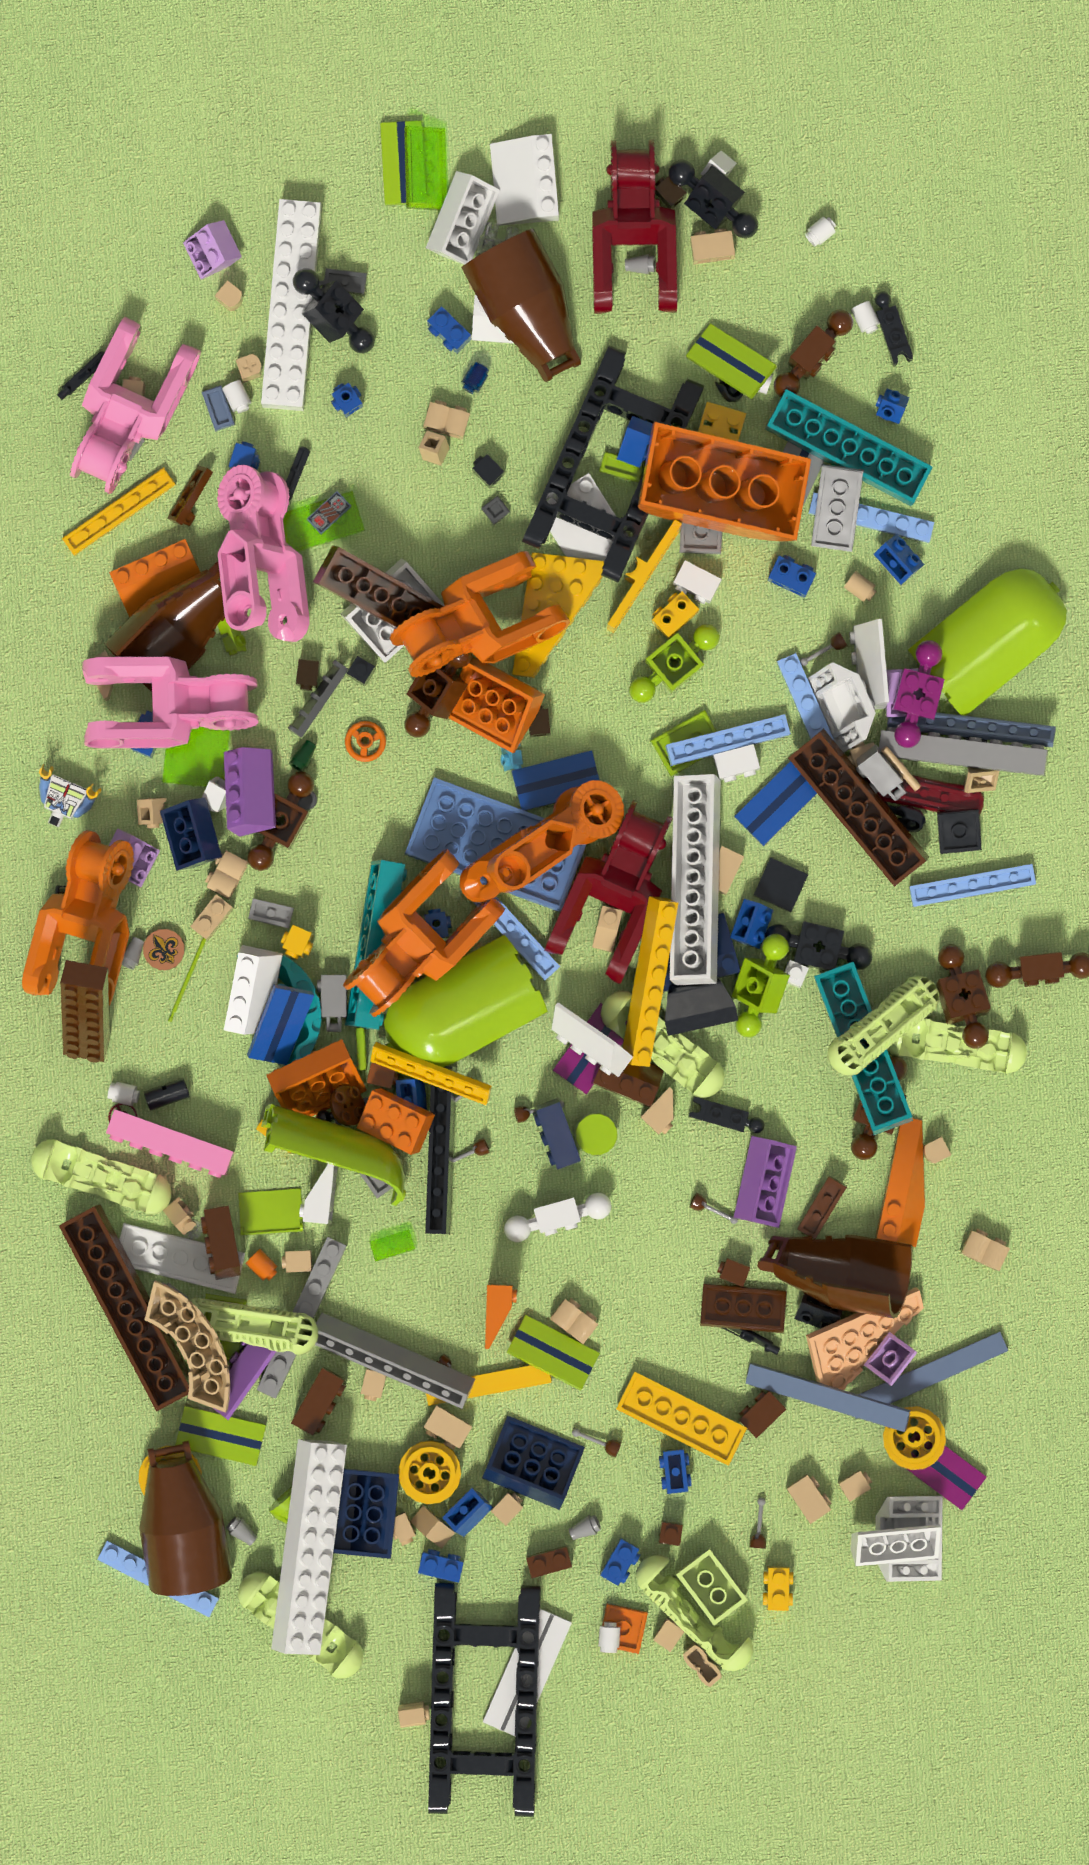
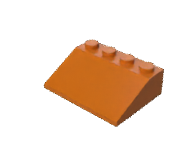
M183 539L109 573L130 617L147 599L200 573V570L186 539Z
M473 658L467 666L462 668L459 678L466 682L468 686L448 718L509 752L515 753L538 714L545 694L488 663H482L478 658Z
M342 1039L318 1051H314L299 1060H294L292 1063L275 1069L266 1075L281 1107L309 1116H314L321 1110L329 1109L330 1095L339 1086H356L359 1088L360 1094L367 1091Z
M487 1285L485 1349H490L512 1308V1303L517 1302V1289H513V1285Z

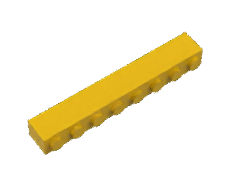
M649 896L623 1042V1049L633 1056L628 1063L630 1065L650 1067L678 909V902L668 898Z

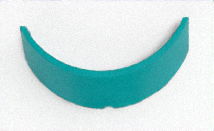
M282 956L278 978L288 987L313 991L314 993L313 1001L288 1061V1064H290L294 1060H299L312 1052L321 1027V1005L319 997L315 993V986L309 976L294 961L286 956Z

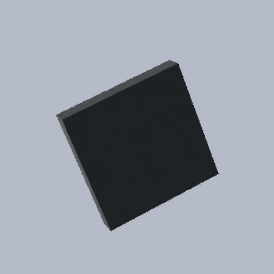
M978 808L937 812L940 854L982 850Z
M770 858L753 896L791 913L808 874Z

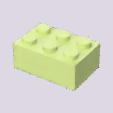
M710 1548L676 1572L677 1577L713 1625H716L747 1601L745 1595Z

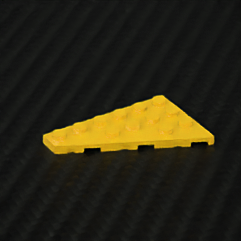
M532 552L531 557L537 567L531 570L532 577L527 580L521 621L533 617L550 606L560 605L570 620L568 625L570 626L579 610L584 607L593 594V590L600 584V580L603 577L601 573L604 561ZM567 628L549 640L515 654L512 675L535 678L541 665L546 662L548 655L555 645L557 646Z

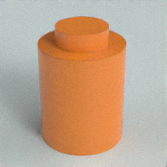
M261 1249L245 1263L262 1281L265 1279L270 1281L278 1273L275 1270L278 1266Z

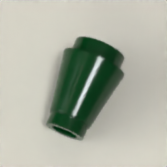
M306 740L290 757V766L302 772L304 769H307L316 745Z

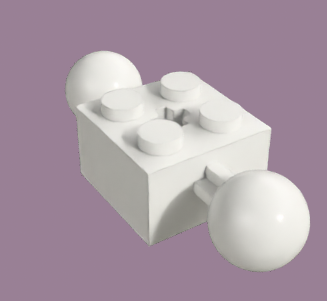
M593 1193L581 1205L576 1206L575 1199L571 1198L535 1208V1218L527 1220L522 1216L510 1217L504 1225V1233L509 1240L522 1242L528 1238L530 1232L540 1230V1233L545 1232V1236L558 1233L557 1228L573 1229L578 1227L577 1223L581 1222V1217L588 1215L593 1219L607 1217L611 1211V1201L603 1193Z

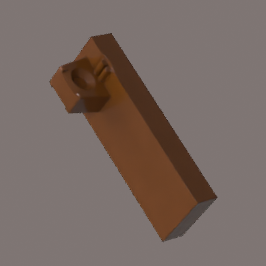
M197 466L167 519L179 525L191 526L196 517L191 512V509L213 471L203 466Z
M829 1175L797 1230L807 1236H812V1239H816L846 1190L847 1185Z

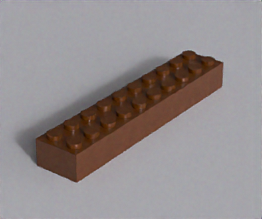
M101 1204L59 1225L156 1412L187 1396L189 1393V1371L169 1333L166 1334L159 1327L145 1321L150 1297Z

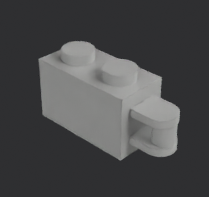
M874 745L856 759L858 773L863 778L867 777L870 780L869 785L875 793L880 792L883 797L889 794L894 801H897L907 793L901 784L903 782L902 776L882 754L877 745Z
M321 975V980H317V992H321V1017L327 1018V1032H342V1018L347 1017V990L343 987L347 975ZM330 1018H338V1023H330Z

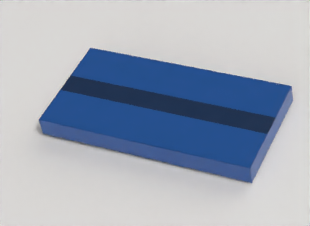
M592 750L511 771L520 807L524 811L553 804L564 791L573 787H579L588 781L599 780Z
M790 761L734 817L764 846L817 793Z
M274 984L249 1047L248 1058L283 1065L288 1064L313 1001V991Z

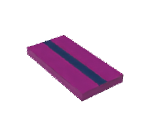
M600 1003L587 1023L621 1046L624 1039L606 1027L602 1021L601 1009L603 1004ZM569 1047L553 1071L587 1095L594 1085L591 1083L599 1063L593 1065L585 1059L586 1054L582 1052L579 1055Z
M915 1432L909 1441L911 1443H914V1441L919 1442L920 1434ZM931 1442L924 1444L927 1450H930L933 1446ZM946 1446L944 1447L943 1454L933 1465L919 1470L907 1469L960 1510L964 1509L987 1478ZM913 1450L911 1452V1456L913 1458H917L919 1456V1452L917 1450Z

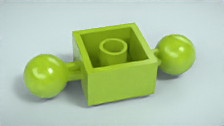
M710 624L700 625L696 628L693 634V641L689 644L677 633L648 656L645 662L654 673L649 677H637L631 682L629 693L632 699L639 703L650 701L655 695V687L661 682L672 694L700 671L704 664L697 657L696 653L700 650H712L718 645L720 635L717 628ZM671 659L674 661L679 660L677 668L670 666Z
M771 934L763 941L762 950L766 956L765 961L755 958H745L732 993V997L749 1006L747 1011L739 1014L738 1021L735 1022L737 1032L743 1037H754L760 1032L762 1021L758 1015L759 1012L777 1014L790 977L789 974L775 967L777 960L783 959L789 950L788 941L780 934Z

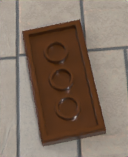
M703 1284L700 1326L784 1333L787 1291Z

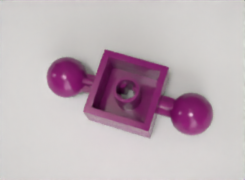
M932 640L923 641L916 649V658L920 663L918 672L905 668L902 669L892 710L907 713L905 722L900 723L894 733L896 742L904 748H912L919 743L921 731L917 725L918 718L923 717L934 720L945 679L932 676L930 673L932 667L940 662L942 649L937 642ZM918 689H921L923 697H920L919 700H917L916 695H913V692L918 691Z

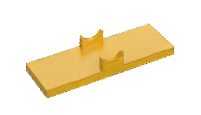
M677 520L673 521L647 563L636 557V569L631 573L625 574L629 577L625 578V580L633 585L608 622L607 630L612 633L616 631L680 532L682 523Z
M634 1372L616 1408L632 1418L728 1466L748 1429L637 1372Z

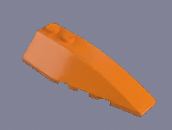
M913 1119V1121L899 1126L875 1238L911 1244L912 1247H916L925 1208L922 1120Z

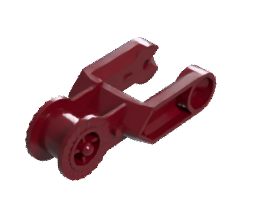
M654 139L648 141V149L617 150L616 140H611V164L606 167V172L611 176V198L613 200H608V207L592 211L594 314L612 311V274L614 273V266L611 259V246L657 245L658 310L677 313L675 210L661 207L659 199H654L655 175L660 170L659 165L655 163Z
M635 800L632 801L620 828L617 830L618 834L611 847L610 854L605 852L602 859L585 857L544 951L550 954L563 955L576 923L582 917V910L588 896L630 913L631 917L625 930L619 936V944L605 973L617 984H621L641 940L649 896L660 897L662 890L650 881L653 873L648 872V870H650L658 851L666 847L664 837L673 817L668 815L665 823L641 814L635 811L638 803Z

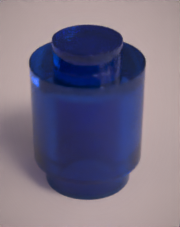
M475 362L474 365L469 367L461 381V384H463L462 388L470 394L474 392L479 393L488 378L489 369Z

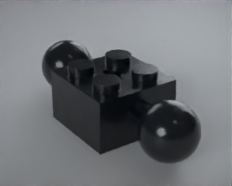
M680 159L671 164L668 172L670 180L675 185H688L693 189L684 204L716 230L728 218L732 221V229L738 237L747 239L756 234L759 227L757 218L752 213H739L734 209L745 192L713 166L699 180L695 177V169L689 161Z
M303 268L294 274L293 286L295 290L300 294H310L313 297L312 301L302 312V315L329 343L343 338L347 333L349 335V345L355 352L367 353L373 348L375 344L373 332L366 327H357L354 324L364 309L337 280L320 288L319 277L312 269Z
M803 921L799 936L791 934L790 930L782 924L770 926L765 933V938L771 934L784 936L789 946L796 948L793 961L803 966L830 971L836 968L837 960L840 958L846 960L847 963L854 962L856 970H863L872 962V951L867 945L857 943L849 948L841 946L844 935L843 930ZM821 942V945L824 946V949H821L820 952H816V948L813 947V944Z

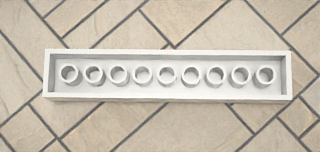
M279 199L261 399L262 408L304 411L311 323L302 315V312L312 301L313 297L310 294H300L295 290L293 276L298 270L303 268H309L316 272L322 211L321 202Z
M715 774L674 776L671 900L678 902V909L670 949V980L675 985L717 984L721 780Z
M298 1439L271 1646L272 1650L284 1654L320 1655L347 1448L345 1444L334 1441Z

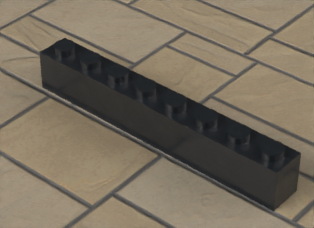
M445 1066V1067H443V1068H446V1069H449V1070H451V1071L456 1072V1067H453V1066ZM431 1085L430 1112L435 1114L429 1128L425 1234H450L455 1093Z

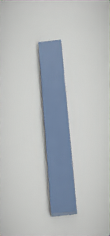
M937 712L934 720L919 717L917 722L920 731L925 733L934 732L942 735H958L967 738L976 737L984 740L993 739L1010 743L1019 742L1027 745L1035 744L1052 748L1056 733V726ZM906 716L889 717L887 727L896 728L900 723L905 722Z
M997 1332L899 1376L892 1386L885 1382L858 1395L890 1404L1008 1351V1348L1001 1333Z
M750 1363L745 1383L903 1432L906 1431L911 1412L901 1407L756 1363Z

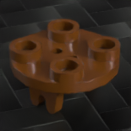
M342 1085L334 1089L330 1095L329 1104L337 1123L344 1126L358 1124L365 1109L364 1100L359 1088Z

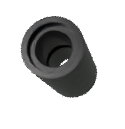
M184 1078L144 1091L150 1111L190 1097Z

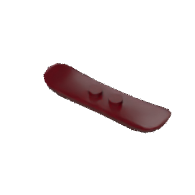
M915 775L912 776L921 787L914 791L902 777L903 782L901 784L907 793L897 801H894L889 794L883 797L880 792L877 793L884 802L933 812L978 808L980 816L984 807V796L981 792L966 793L964 792V785Z

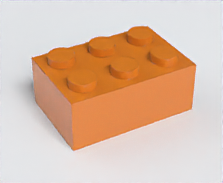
M379 1088L371 1091L357 1129L412 1155L420 1152L435 1114Z

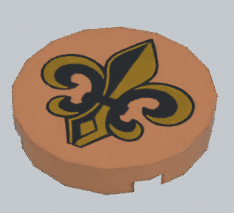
M159 929L152 932L146 938L143 945V954L146 961L158 970H170L177 967L185 954V945L182 938L176 932L169 929Z

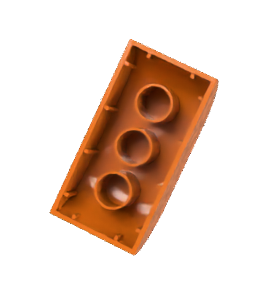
M654 422L638 508L664 519L677 520L681 523L742 537L768 541H796L811 459Z

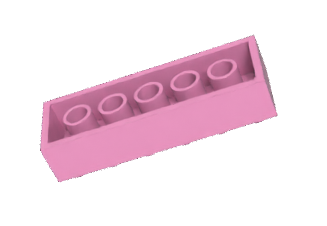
M115 1109L106 1131L107 1134H110L109 1139L120 1143L123 1142V1139L130 1141L129 1146L142 1150L144 1146L150 1149L149 1153L162 1157L163 1154L169 1155L168 1160L179 1164L182 1161H186L189 1163L188 1167L199 1171L202 1168L208 1169V1174L221 1178L222 1175H227L235 1153L234 1151Z

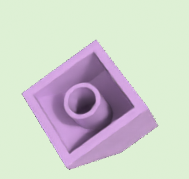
M889 1332L864 1365L892 1386L917 1352Z

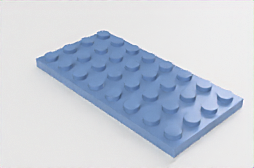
M434 777L405 855L429 863L440 852L448 849L460 863L453 873L461 875L462 871L472 862L515 833L529 826H534L545 818ZM576 845L573 847L572 854L523 888L509 892V894L561 912L586 845ZM481 877L480 882L486 885L487 880L485 877Z

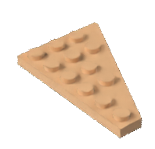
M917 1287L908 1290L903 1308L896 1318L855 1313L806 1335L816 1381L844 1390L863 1371L862 1367L887 1334L891 1332L894 1335L904 1324L907 1326L912 1318L924 1308L920 1290Z

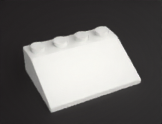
M552 134L533 135L490 144L493 184L495 188L500 190L495 201L497 226L559 221Z
M589 473L571 484L567 496L580 502L585 501L587 505L599 510L604 509L606 513L616 516ZM553 498L547 501L549 504L557 503ZM557 517L550 530L566 557L605 561L613 543L609 539ZM624 531V535L629 537L626 531Z
M402 558L386 572L391 577L444 606L434 592ZM350 604L340 613L384 663L404 646H395L390 641L391 633L395 629L394 627L355 605Z
M876 619L853 627V632H849L850 644H854L855 652H851L852 665L856 664L857 674L860 675V678L866 684V692L873 701L875 709H885L889 703L883 626L882 619Z
M331 1164L326 1166L305 1199V1204L300 1205L299 1217H303V1222L332 1224L338 1166Z

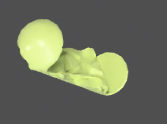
M923 976L909 977L904 984H901L892 991L877 1009L868 1013L860 1021L852 1024L850 1029L843 1035L832 1040L828 1046L827 1057L834 1070L846 1076L860 1073L868 1064L894 1044L898 1038L905 1035L937 1008L939 992L936 985L930 979ZM862 1038L869 1044V1047L866 1049L860 1043Z
M618 991L611 994L605 999L601 1009V1018L604 1025L623 1039L625 1037L626 1021L632 993L628 991ZM658 1017L651 1057L653 1062L680 1085L688 1089L694 1096L707 1098L716 1094L721 1089L725 1078V1072L721 1063L715 1061L707 1052L680 1033L668 1036L665 1021Z
M923 1019L888 1048V1051L896 1056H908L921 1060L946 1063L951 1062L962 1066L1003 1072L1005 1074L1018 1071L1027 1058L1025 1042L1016 1033H1005L999 1030L988 1029V1042L979 1049H972L962 1039V1032L966 1026L957 1027L952 1024L947 1025V1023L935 1022L931 1019ZM913 1033L920 1034L919 1044L912 1043Z
M56 1139L42 1141L34 1149L31 1156L32 1169L40 1179L54 1181L65 1187L75 1188L86 1193L97 1194L104 1199L133 1210L142 1211L147 1215L162 1212L171 1200V1186L163 1175L154 1174L148 1170L118 1161L108 1160L100 1155L87 1152L79 1147L64 1144ZM64 1159L71 1161L68 1171L62 1169Z
M197 1297L189 1299L203 1315H205V1312L212 1313L210 1324L219 1340L244 1342L252 1346L264 1347L271 1351H290L296 1355H302L311 1351L318 1339L316 1322L312 1317L304 1313L247 1306Z
M653 1555L644 1559L636 1570L638 1586L643 1589L644 1593L711 1659L720 1664L724 1670L737 1671L744 1668L750 1662L753 1655L752 1640L746 1637L740 1644H731L726 1641L723 1636V1629L720 1626L712 1627L702 1616L697 1614L692 1605L679 1592L680 1581L675 1577H663L660 1574V1571L667 1565L670 1559L662 1555Z
M254 1572L246 1576L240 1583L238 1600L244 1609H248L261 1622L274 1629L280 1583L268 1573ZM325 1619L320 1655L308 1656L312 1661L327 1669L334 1678H348L354 1675L362 1665V1647L336 1625ZM331 1642L337 1645L333 1653L326 1650Z

